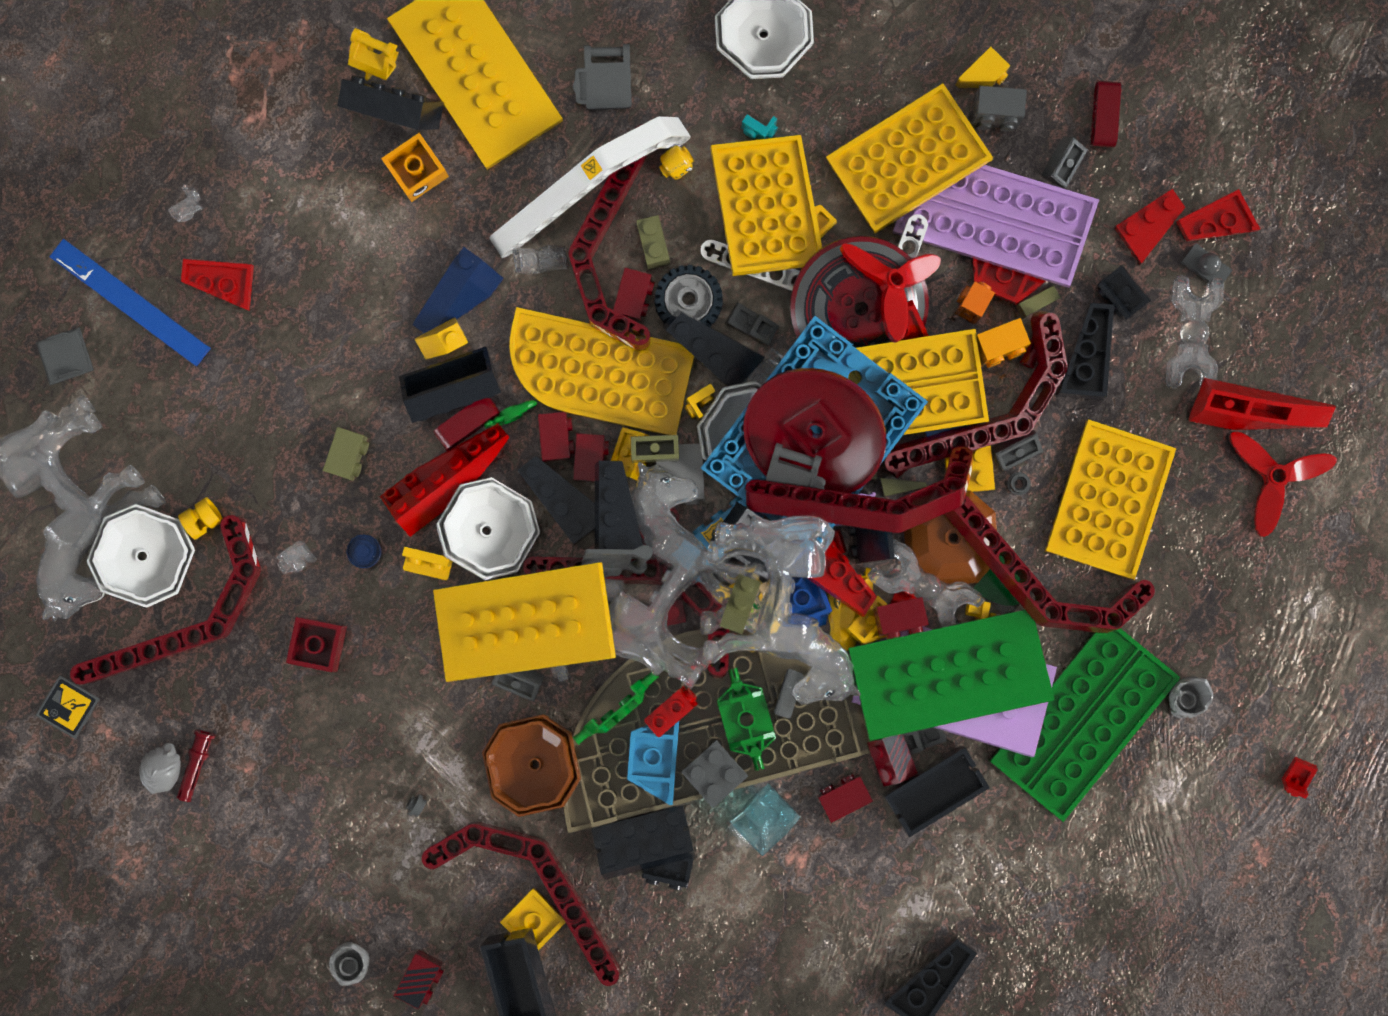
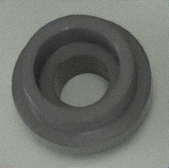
M1022 472L1012 474L1007 480L1008 490L1014 495H1023L1030 489V479ZM1016 480H1020L1022 482L1021 488H1017L1014 483Z
M418 794L416 797L412 796L406 805V809H408L407 815H414L416 817L420 815L426 804V800L423 799L421 794Z

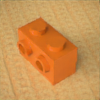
M974 282L970 287L966 285L956 301L960 304L954 314L975 324L983 316L995 292L991 291L992 288L984 282Z

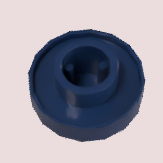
M366 534L357 535L348 543L346 550L347 558L356 567L363 569L371 568L381 558V545L373 536Z

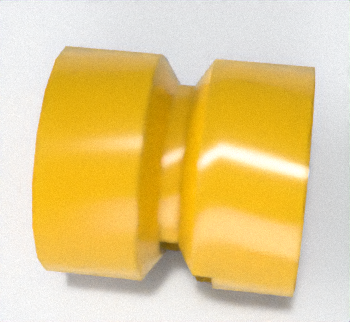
M208 497L197 502L195 509L188 508L178 515L182 526L194 540L206 534L207 528L213 529L221 524L223 519L217 507Z

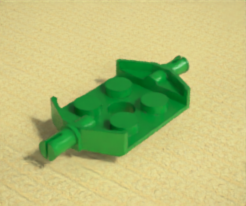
M738 668L733 669L735 678L732 669H730L728 672L732 683L731 687L717 699L730 751L750 755L755 771L759 770L757 761L759 762L760 769H765L761 752L776 739L763 689L743 684L739 677ZM748 712L752 714L753 723L750 726H743L740 723L742 713Z
M654 670L630 686L636 695L632 697L629 694L619 702L621 707L616 712L610 710L600 718L603 723L600 724L596 718H592L573 737L576 743L580 745L587 737H591L595 733H607L643 702L645 691L649 688L648 686L659 678Z

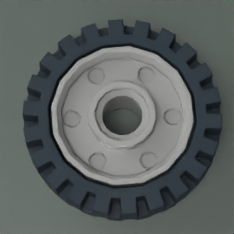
M681 265L676 269H671L659 281L655 292L656 311L664 324L679 309L711 327L718 319L723 305L720 284L715 276H712L708 270H704L700 266ZM686 295H692L695 298V302L691 305H686L682 299Z

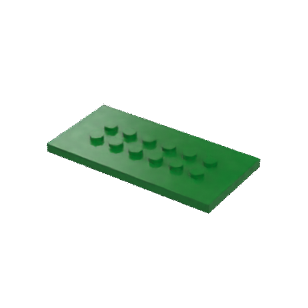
M1026 610L848 648L869 741L1055 700L1036 623Z
M1107 618L1108 623L1112 625L1111 620ZM1121 628L1109 633L1094 632L1053 682L1052 691L1055 700L1048 702L1035 756L1032 758L999 748L989 762L1059 820L1064 822L1181 677Z

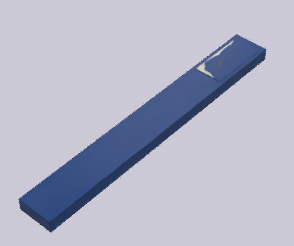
M65 239L59 243L49 256L195 366L199 365L211 349Z

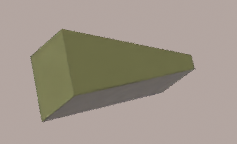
M1052 286L1019 303L1016 308L1022 319L1061 297L1056 288Z
M879 478L883 497L922 489L927 486L925 482Z

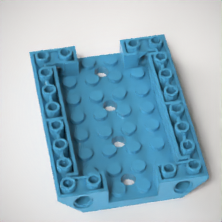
M814 316L766 381L777 374L800 368L823 369L842 375L847 379L850 372L858 371L861 374V381L857 385L871 397L884 421L886 449L882 459L883 462L928 401L893 374L886 372L853 347L852 343ZM747 406L701 467L703 471L745 501L746 484L751 480H766V476L756 466L746 447L743 426ZM817 425L811 426L813 432L818 434L823 432L821 427ZM863 487L852 492L851 494H859ZM762 513L813 553L835 526L834 523Z

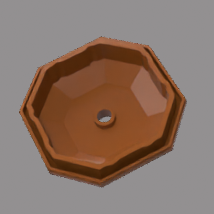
M967 491L966 495L997 530L996 512L972 491ZM944 514L904 531L906 565L930 586L978 583L990 569ZM968 519L969 525L974 528L973 521ZM951 533H954L957 536V540L955 542H951L949 540V535ZM984 537L985 544L989 546L988 539Z
M545 714L499 724L482 752L492 799L518 817L564 807L581 780L571 732ZM534 760H537L539 763L537 769L533 767Z

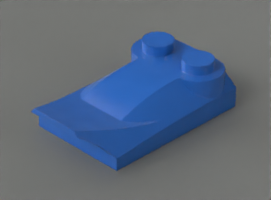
M805 546L795 550L772 583L774 587L782 584L787 589L788 594L782 599L786 604V610L783 612L788 628H792L800 634L826 625L827 618L832 612L825 591L805 577L814 564L809 549Z

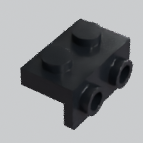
M1123 265L1098 283L1100 287L1098 292L1105 300L1110 299L1115 305L1114 312L1120 318L1124 316L1126 320L1151 301Z
M694 857L643 870L642 878L646 879V883L659 885L660 882L667 883L669 888L675 890H682L683 887L688 888Z

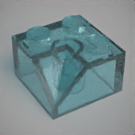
M768 783L747 801L731 819L730 823L763 856L791 830L801 817Z

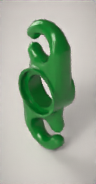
M529 400L502 410L499 416L495 417L492 421L488 420L484 427L488 429L497 423L501 426L514 422L521 418L522 414L527 412L528 409L535 408L537 401Z

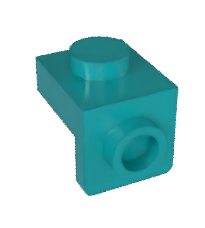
M747 114L742 121L741 129L751 139L772 138L778 129L776 126L777 118L773 116L768 125L765 126Z

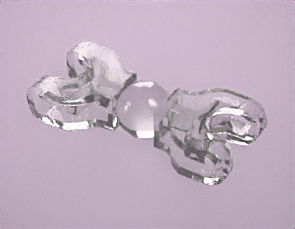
M1177 275L1173 281L1171 301L1181 313V322H1184L1179 332L1184 344H1179L1178 353L1166 365V385L1168 388L1175 389L1182 384L1184 372L1189 368L1198 373L1200 387L1204 378L1217 380L1218 365L1209 355L1208 345H1205L1210 334L1206 322H1210L1211 313L1223 302L1224 283L1221 278L1214 277L1209 280L1205 294L1202 297L1194 296L1190 291L1188 277Z
M893 539L894 556L898 559L897 566L889 571L874 567L867 574L871 582L887 593L907 591L916 598L922 597L923 602H929L931 607L934 608L936 617L942 627L962 624L960 619L955 616L957 608L961 605L970 604L978 608L985 601L979 591L965 582L946 584L940 581L934 574L924 573L922 568L918 566V560L913 550L896 539Z

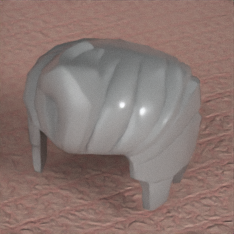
M1194 676L1178 680L1169 692L1171 714L1176 718H1193L1207 711L1213 699V691L1208 680Z
M166 743L162 747L149 751L141 760L139 768L140 780L151 794L169 791L178 781L181 761L172 743Z
M353 942L343 943L335 948L330 957L329 969L340 986H350L359 983L364 978L369 966V954L364 948Z

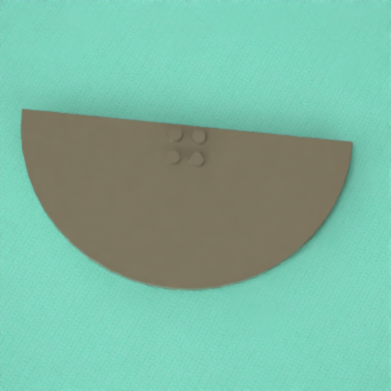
M708 628L684 632L666 638L644 649L618 668L598 689L585 708L573 737L592 718H596L600 724L603 723L600 718L610 710L616 712L621 707L619 702L629 694L632 697L636 694L630 688L635 682L641 678L643 679L652 670L659 676L648 686L649 688L645 691L643 702L607 733H595L591 737H587L580 745L573 739L581 780L564 806L567 831L572 833L703 798L681 771L715 740L722 745L748 775L735 789L870 753L867 745L869 738L861 705L852 703L855 689L826 660L790 639L774 634L765 642L761 641L757 651L750 652L755 647V642L750 641L747 645H744V641L747 638H755L758 635L753 636L749 628H744L743 634L730 630L728 670L732 669L735 678L733 669L738 668L739 677L743 684L763 689L776 739L761 752L765 769H760L759 762L757 761L759 770L755 771L750 755L730 751L717 699L731 687L732 683L728 671L722 678H713L708 673ZM715 638L712 641V645L720 649L725 645V642L721 638ZM716 655L715 665L711 666L715 668L716 672H720V668L724 667L720 665V655ZM788 669L795 670L804 675L791 718H785L773 713L786 670ZM826 681L824 688L818 690L819 683ZM684 686L685 689L689 688L696 695L698 705L679 720L673 805H668L658 797L627 780L631 731L646 726L647 724L644 722V719ZM834 690L835 693L832 696L824 697L827 691ZM816 698L827 699V700H821V701H817V702H814V703H811V704H807V705H804V704H800V703H799V702H807V701H810V700H813V699H816ZM748 712L742 713L740 723L743 726H750L753 723L752 714Z

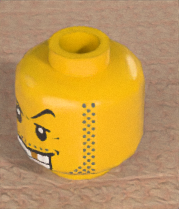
M675 145L660 156L662 165L659 168L666 178L671 176L674 180H678L692 170L694 159L685 146L681 148Z

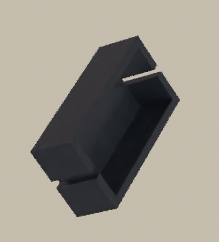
M486 346L399 376L403 403L412 423L425 421L432 416L448 413L458 407L468 406L473 402L491 398L501 393L496 370Z
M959 746L918 771V774L882 793L892 812L896 815L895 817L905 833L911 837L990 787L979 769L975 768L976 764L964 746Z
M683 805L591 828L595 849L598 852L597 858L600 872L604 880L696 857Z
M527 928L512 931L510 935L507 932L488 936L481 944L480 949L499 1016H556L533 929Z

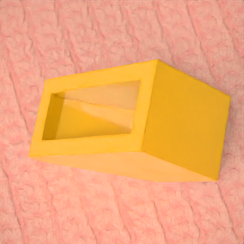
M990 47L958 78L956 86L958 88H979L980 86L992 87L995 83L1000 85L1008 77L1006 72L1010 65Z
M455 317L415 338L425 359L448 354L468 343Z

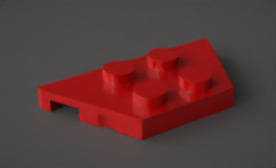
M972 258L974 282L986 283L992 288L991 291L995 292V297L1014 305H1018L1046 282L1039 278Z

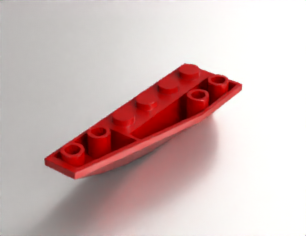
M1204 378L1188 420L1230 430L1328 427L1336 406Z
M497 423L419 466L393 487L387 489L380 498L395 521L411 537L446 509L459 485L476 481L505 445L509 436Z

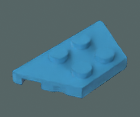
M679 721L661 737H657L648 725L631 731L627 780L658 797L668 805H673Z

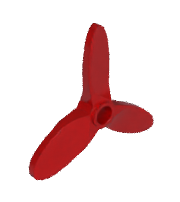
M845 243L841 245L840 251L847 261L880 286L882 290L881 314L883 326L887 337L892 342L897 343L906 334L908 324V302L904 288L914 286L932 275L939 268L940 257L934 254L921 255L907 261L899 269H892L852 244Z
M1237 431L1229 434L1230 443L1237 454L1246 464L1263 477L1264 484L1257 498L1254 516L1255 530L1260 537L1268 536L1276 527L1284 505L1285 485L1288 482L1303 481L1317 477L1332 469L1337 462V458L1334 455L1313 454L1280 465L1262 446L1246 434ZM1274 471H1277L1280 474V480L1278 482H1276L1273 479L1272 475Z

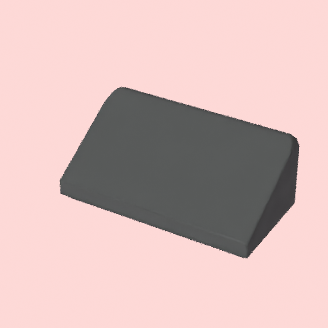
M1063 137L1045 167L1042 176L1066 189L1088 149L1074 137Z
M1034 430L1027 435L991 446V452L1002 472L1043 452L1038 435Z
M792 669L786 670L774 708V714L791 718L796 703L795 699H797L804 677L802 673Z
M533 670L500 674L494 676L492 685L534 702L545 676Z

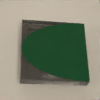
M999 555L1000 562L1005 564L1004 558ZM991 569L971 589L983 600L991 603V606L1002 615L1014 612L1020 605ZM1015 573L1016 581L1020 582L1019 576Z

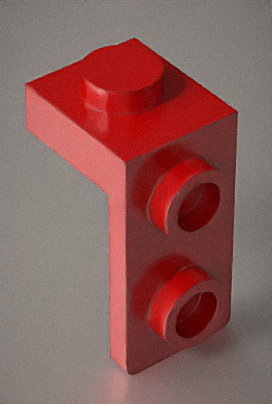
M682 686L648 715L644 722L657 737H661L698 705L696 702L697 697L689 688L685 689Z

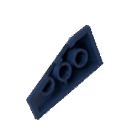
M463 247L450 264L412 325L421 332L426 333L454 317L457 320L465 313H469L481 302L489 299L504 278L482 259Z

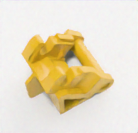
M355 28L350 38L352 43L350 45L348 65L366 72V81L372 75L387 80L396 68L395 62L399 54L396 51L397 45L391 42L387 44L372 38L368 33ZM377 49L379 51H382V53L377 54L373 52V50Z

